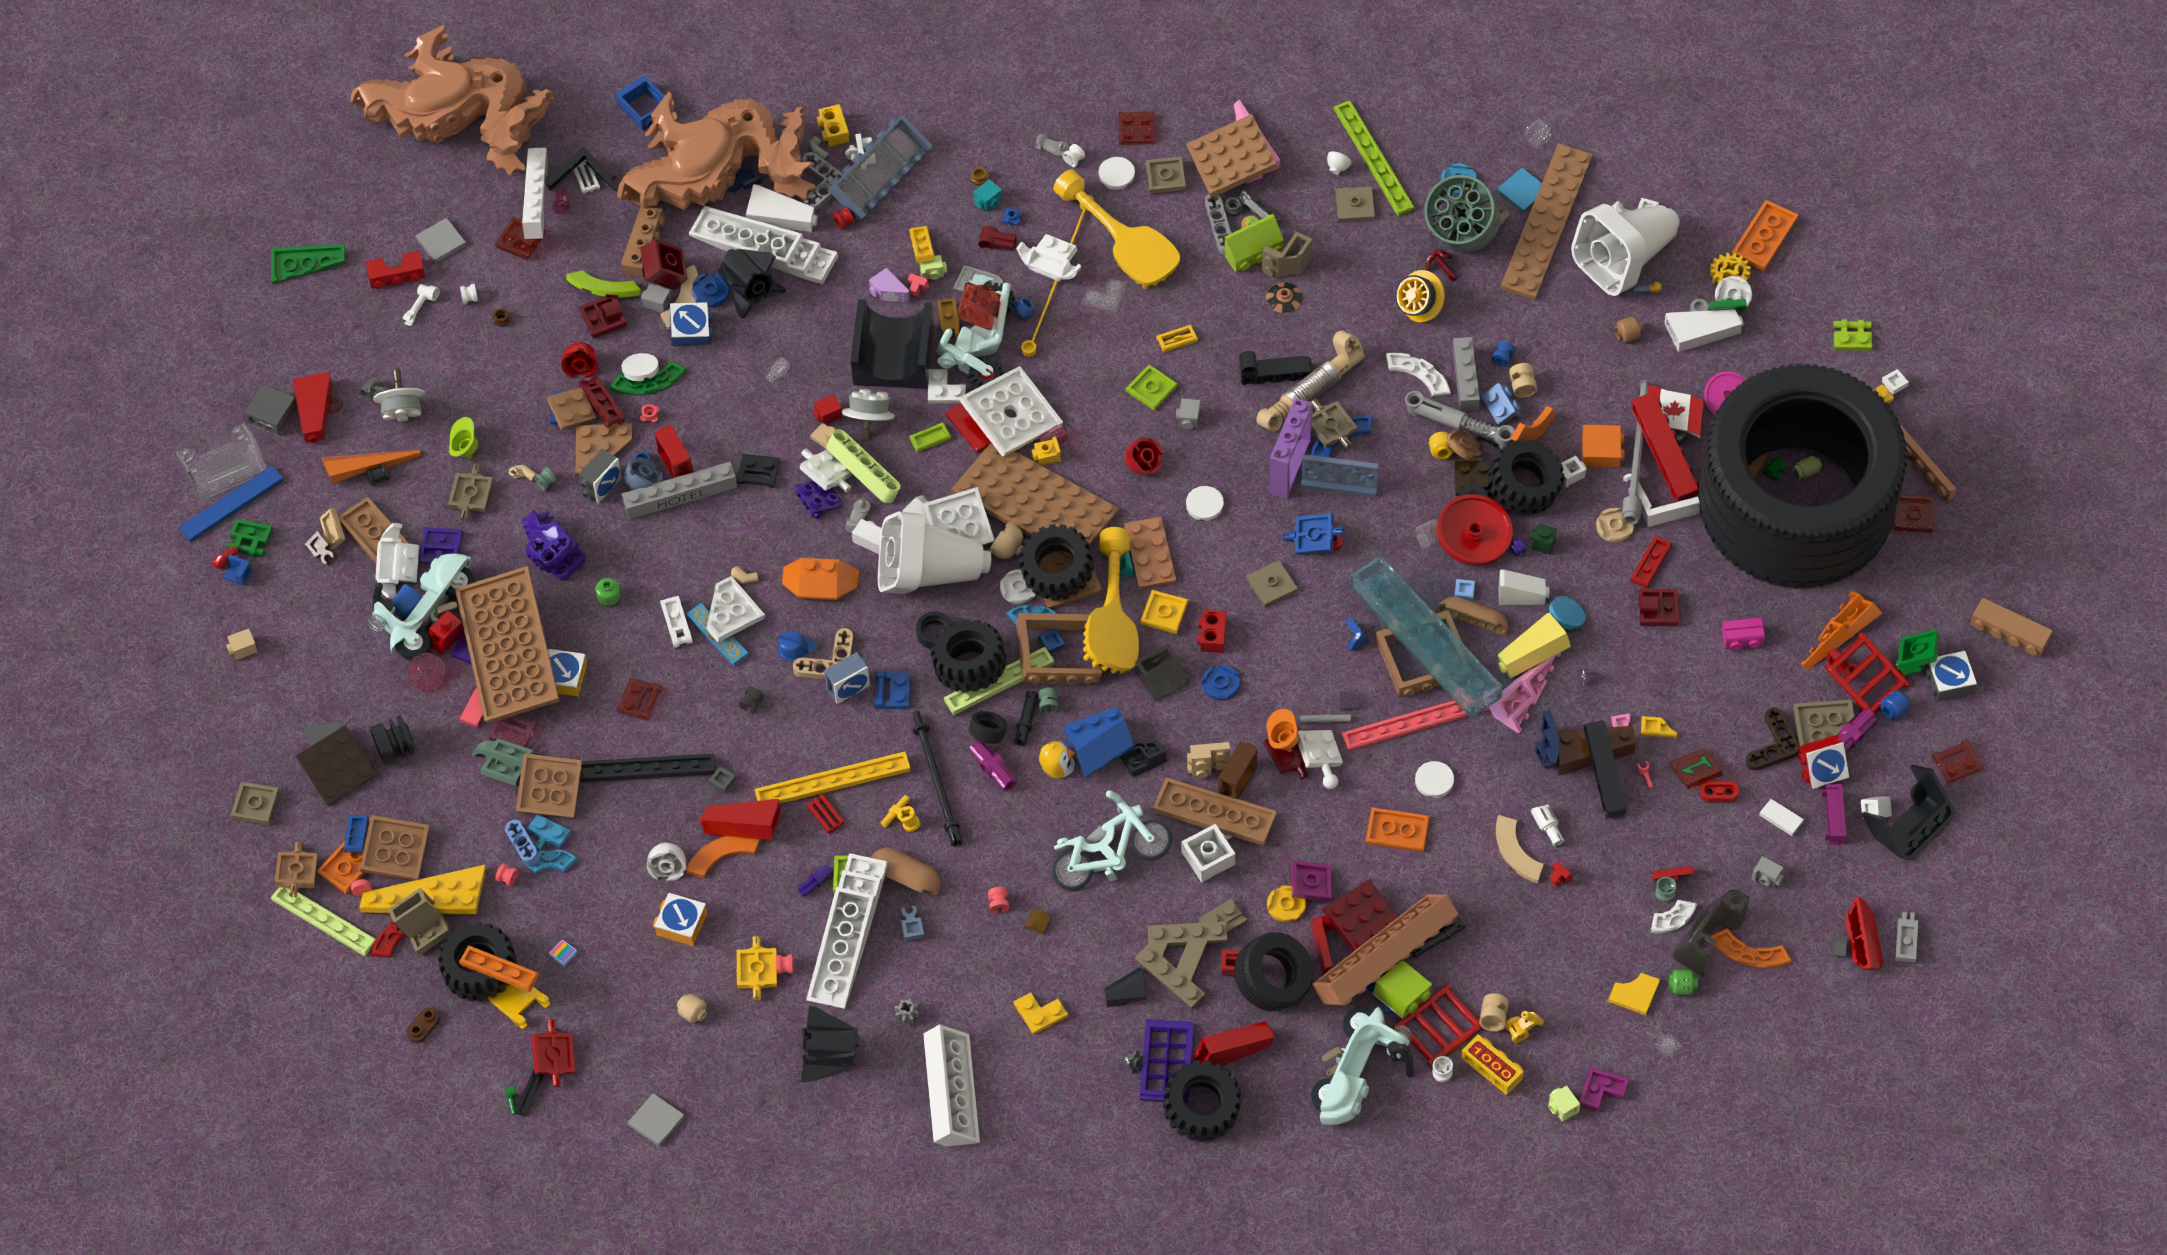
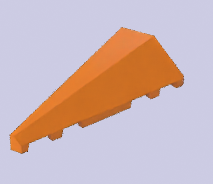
M420 450L329 456L321 457V460L331 483L334 484L365 473L368 469L371 471L379 468L382 464L388 468L421 456Z
M1851 591L1848 594L1851 597L1847 605L1841 604L1839 614L1836 617H1832L1818 637L1821 643L1816 649L1811 648L1809 650L1811 655L1805 661H1802L1801 665L1807 670L1812 668L1827 656L1830 649H1837L1880 616L1882 612L1873 602L1865 600L1861 594Z

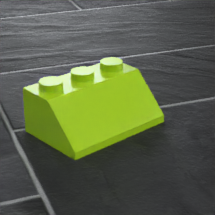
M1271 214L1225 236V258L1235 272L1245 271L1255 263H1262V250L1265 245L1279 252L1284 250V239L1275 216Z

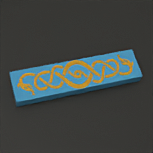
M702 603L686 613L687 618L733 666L749 656L744 647L732 635L720 642H717L706 630L710 612Z

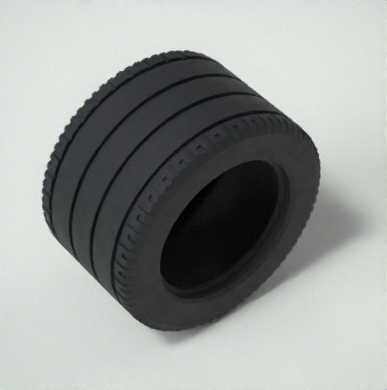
M1790 364L1786 367L1782 365L1779 368L1774 367L1771 370H1764L1763 373H1757L1755 377L1751 376L1748 380L1742 382L1741 385L1739 384L1722 402L1711 423L1699 484V507L1701 519L1708 536L1711 537V541L1715 543V547L1720 550V553L1723 556L1725 555L1726 560L1731 561L1735 567L1738 566L1739 570L1746 571V574L1749 576L1750 574L1753 575L1755 579L1760 578L1763 582L1768 581L1769 584L1773 585L1775 583L1781 587L1782 585L1786 586V588H1790V586H1794V588H1807L1811 586V588H1814L1818 585L1822 587L1824 584L1829 585L1834 581L1837 583L1840 579L1844 580L1848 575L1852 576L1856 571L1858 572L1862 567H1865L1880 551L1890 533L1907 466V448L1904 432L1901 429L1897 416L1894 415V411L1887 402H1884L1882 396L1879 397V393L1876 390L1873 391L1871 386L1865 385L1866 382H1860L1857 377H1851V374H1844L1843 371H1836L1832 367L1828 369L1826 366L1819 367L1817 364L1813 366L1809 364H1796V366ZM1801 447L1812 449L1829 456L1839 463L1850 476L1855 489L1845 497L1825 505H1796L1778 499L1767 492L1755 480L1748 466L1761 455L1779 448Z

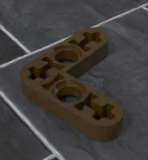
M1769 708L1765 714V722L1776 743L1750 752L1746 756L1745 763L1750 770H1760L1791 759L1798 754L1799 744L1782 711L1778 708ZM1771 714H1773L1774 716H1777V723H1778V724H1777L1776 726H1775L1776 722H1775L1774 718H1770ZM1785 730L1787 735L1781 737L1777 734V731ZM1787 740H1788L1789 746H1790L1791 748L1794 747L1793 751H1790V749H1787V743H1786ZM1775 752L1778 756L1775 759H1771L1767 756V753ZM1751 758L1758 760V764L1751 762Z

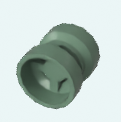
M1049 687L1039 691V699L1041 700L1039 709L1042 713H1047V708H1051V713L1059 710L1058 702L1056 701L1058 698V691Z
M1662 877L1657 881L1656 897L1661 902L1672 901L1675 897L1676 882L1670 877Z

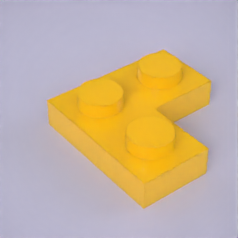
M1030 992L1013 1001L1033 1035L1068 1017V1013L1059 999L1040 1007Z

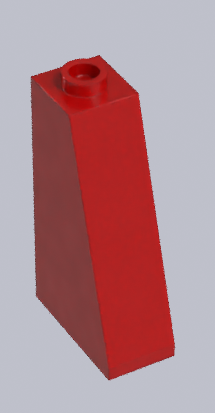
M329 371L293 379L302 432L306 443H317L325 438L333 386Z
M779 799L707 806L704 814H701L700 826H703L704 834L772 840L781 815Z
M1267 1021L1203 1037L1193 1060H1199L1200 1064H1204L1205 1060L1211 1061V1065L1215 1066L1218 1063L1224 1066L1270 1047L1274 1039L1273 1029L1269 1027Z

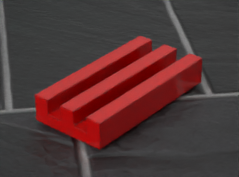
M823 794L819 795L817 799L814 798L813 802L806 803V807L827 834L844 825L842 818ZM821 801L829 810V812L833 815V817L836 819V821L838 822L837 824L820 804ZM813 806H817L820 812L831 824V828H829V826L825 823V821L822 819V817L818 814V812L814 809Z

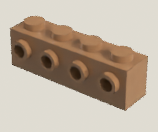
M640 206L621 262L622 274L644 278L645 273L641 249L654 239L660 240L659 231L665 225L662 209L653 207L643 208Z
M1985 598L1981 599L1974 611L1970 624L1977 630H1983L1994 638L2002 639L2010 645L2019 647L2029 654L2038 657L2042 656L2051 640L2053 630Z

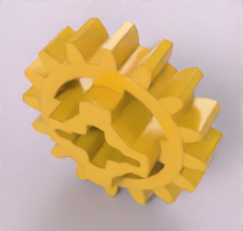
M1726 253L1725 257L1720 254L1719 259L1714 258L1713 264H1711L1710 277H1713V283L1718 282V284L1724 278L1730 276H1739L1747 281L1750 278L1751 267L1748 266L1747 260L1743 261V256L1737 258L1736 253L1733 256Z

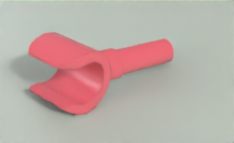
M1645 761V768L1640 767L1638 763V773L1644 776L1649 789L1654 788L1649 777L1648 761Z

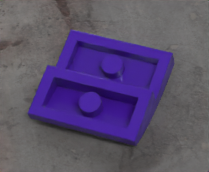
M424 527L419 563H432L435 558L445 554H459L462 529Z

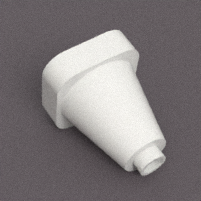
M1601 204L1581 215L1571 246L1573 259L1577 266L1609 295L1616 296L1634 287L1637 284L1642 267L1676 236L1677 228L1679 227L1678 215L1674 210L1662 205L1617 212L1611 206Z
M896 512L887 516L883 521L878 564V588L880 592L906 594L916 590L918 587L977 580L981 573L987 574L989 572L991 553L990 551L983 550L980 542L926 524L922 514Z

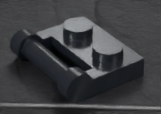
M742 454L739 473L737 474V484L752 483L768 485V487L774 488L780 458ZM745 473L767 475L769 478L747 476Z

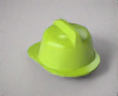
M462 417L451 428L449 453L454 457L460 456L472 459L473 454L478 448V440L474 435V422L471 418Z

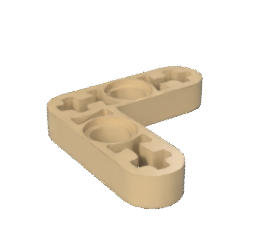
M842 628L837 631L832 660L798 658L793 663L794 674L801 678L825 679L824 672L819 673L815 669L818 666H824L827 669L851 655L853 645V633L851 630ZM843 635H847L845 645H842ZM840 651H845L847 653V656L844 658H839L837 656V653ZM801 665H804L803 670H799Z

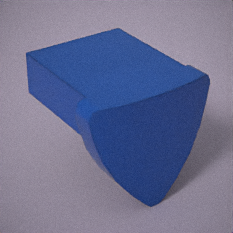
M1351 617L1345 621L1355 634L1348 645L1350 651L1369 641Z

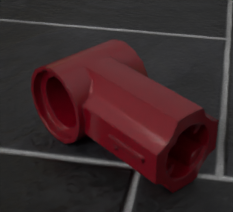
M984 226L978 245L983 249L984 247L990 248L989 250L994 249V247L1014 250L1017 234L1000 232L993 226Z

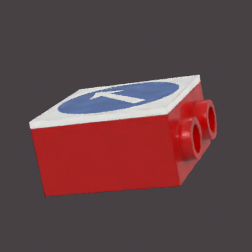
M1836 735L1799 746L1800 754H1798V758L1803 766L1801 775L1803 781L1807 782L1813 789L1849 778L1844 743Z

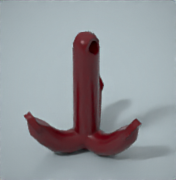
M1435 249L1426 259V271H1430L1431 263L1435 259L1451 281H1455L1457 279L1456 275L1444 260L1446 258L1452 259V255L1442 249Z

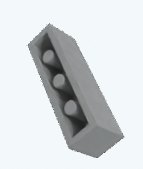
M1472 337L1453 338V357L1460 411H1479L1480 399Z

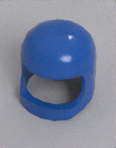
M404 584L392 599L395 614L402 619H407L422 599V596L413 588Z

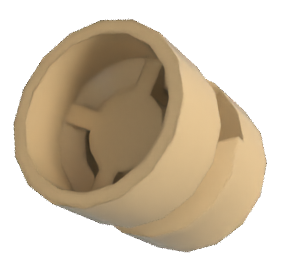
M1520 363L1512 366L1509 374L1514 396L1524 398L1531 397L1537 393L1538 389L1532 365Z
M1493 993L1484 997L1479 1020L1482 1028L1491 1032L1504 1029L1509 1006L1506 997Z

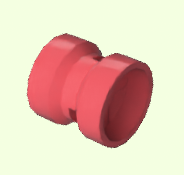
M994 887L988 891V898L991 900L989 906L992 913H998V907L1002 908V912L1009 910V902L1006 900L1008 897L1006 888Z

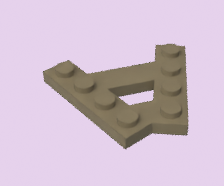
M1227 921L1148 926V944L1134 959L1187 1006L1193 1009L1206 997V994L1192 982L1193 976L1206 944L1228 943ZM1186 945L1176 969L1163 957L1167 946Z

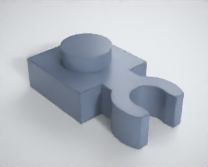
M912 906L913 912L910 914L906 913L905 907L902 908V916L905 920H901L905 941L924 938L921 917L916 918L917 909L915 906Z

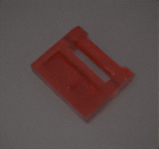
M630 678L617 707V712L649 721L651 717L650 712L663 687L657 683L651 684ZM650 691L651 693L644 709L639 711L646 692Z
M1968 739L1941 752L1936 751L1931 754L1932 759L1948 784L1983 770V765L1973 751ZM1965 751L1966 755L1949 762H1943V759L1959 752Z

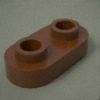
M423 1009L407 1028V1036L411 1042H423L436 1027L440 1019L436 1009Z

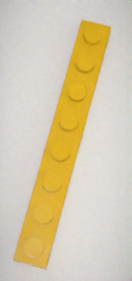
M901 752L754 790L757 801L779 799L780 804L910 772V765L906 752Z

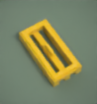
M1192 325L1156 336L1163 353L1198 342ZM1190 331V333H1188V334H1185V335H1182V336L1179 335V334H1182V333H1185V332ZM1175 336L1173 339L1163 342V339Z

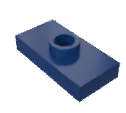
M349 815L344 852L363 853L368 832L369 816Z

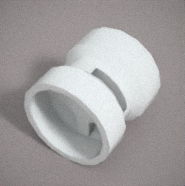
M1440 1056L1433 1062V1077L1439 1082L1449 1081L1453 1073V1062L1448 1057Z

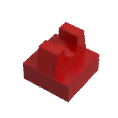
M1558 861L1552 865L1553 873L1549 879L1555 887L1562 881L1568 885L1573 880L1571 872Z

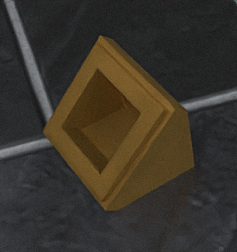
M1042 909L1033 910L1025 928L1043 935L1051 917Z

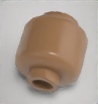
M1633 316L1619 320L1617 326L1614 327L1617 339L1624 343L1640 339L1641 332L1644 331L1642 322L1637 321Z

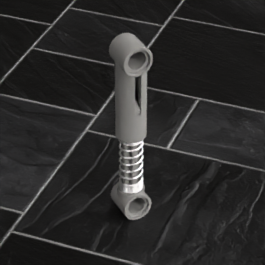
M1411 391L1405 397L1407 411L1412 416H1423L1454 429H1460V431L1467 429L1468 432L1472 431L1473 434H1481L1482 437L1486 436L1487 439L1490 438L1492 441H1495L1501 449L1513 442L1511 436L1515 430L1509 425L1492 427L1490 424L1486 425V422L1482 423L1481 420L1478 422L1477 419L1473 420L1472 417L1463 411L1423 397L1419 391Z

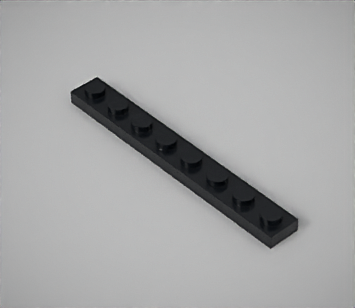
M713 753L582 761L580 782L709 775L715 773V755Z

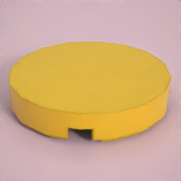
M1284 885L1271 891L1267 900V908L1269 914L1274 919L1289 923L1303 916L1306 911V899L1292 898L1291 886Z

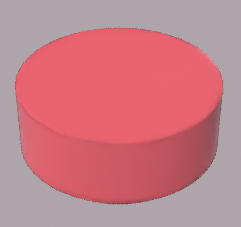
M365 879L354 881L351 884L352 894L354 896H362L363 892L371 891L370 882Z

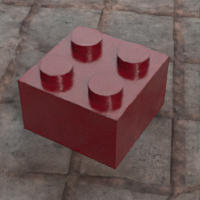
M654 239L641 249L646 281L673 290L688 280L682 248Z

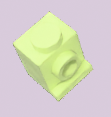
M941 255L934 256L935 260L919 263L921 277L932 280L944 277V273H947L946 262H942Z

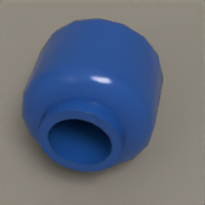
M1897 690L1892 691L1881 701V711L1889 719H1899L1910 709L1908 695Z

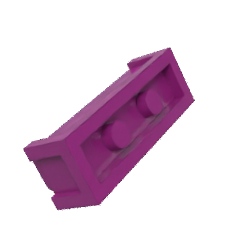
M1826 784V790H1822L1821 794L1822 797H1825L1828 833H1826L1825 840H1829V845L1845 844L1847 834L1842 784Z

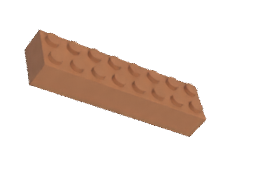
M1447 894L1426 895L1312 984L1322 1003L1342 1006L1350 1003L1353 996L1367 989V985L1378 981L1385 971L1388 972L1395 968L1399 960L1408 958L1412 950L1422 947L1425 944L1424 941L1436 936L1439 933V929L1443 926L1450 925L1454 921L1453 918L1459 915Z

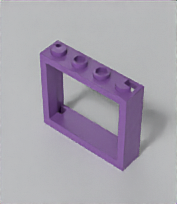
M1294 398L1270 456V494L1288 499L1302 465L1303 454L1306 455L1312 440V402ZM1275 454H1279L1280 458L1274 457Z

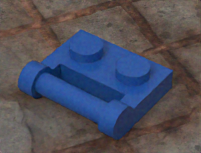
M877 671L875 673L877 697L874 701V708L909 709L910 673ZM885 681H890V701L884 700Z

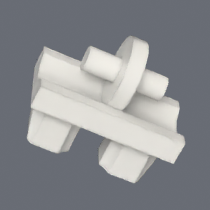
M861 133L855 134L857 148L854 145H850L849 149L845 151L846 158L854 162L853 159L860 152L864 154V147L872 140V137L861 138ZM874 153L861 165V170H866V165L876 163Z

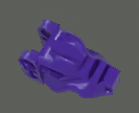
M533 510L525 519H522L523 527L530 540L525 549L527 557H531L535 566H539L540 570L553 573L559 580H566L584 564L586 556L579 549L578 542L572 536H568L567 530L560 525L559 521L550 523L554 517L552 515L548 516L550 514L548 510L541 514ZM575 556L579 557L577 561L574 559ZM562 567H566V571L563 574H558Z

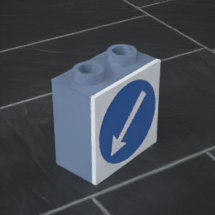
M857 652L824 670L826 689L837 704L870 686L869 665L864 657L861 658Z

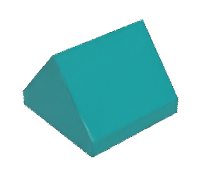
M1128 552L1120 557L1119 578L1135 575Z

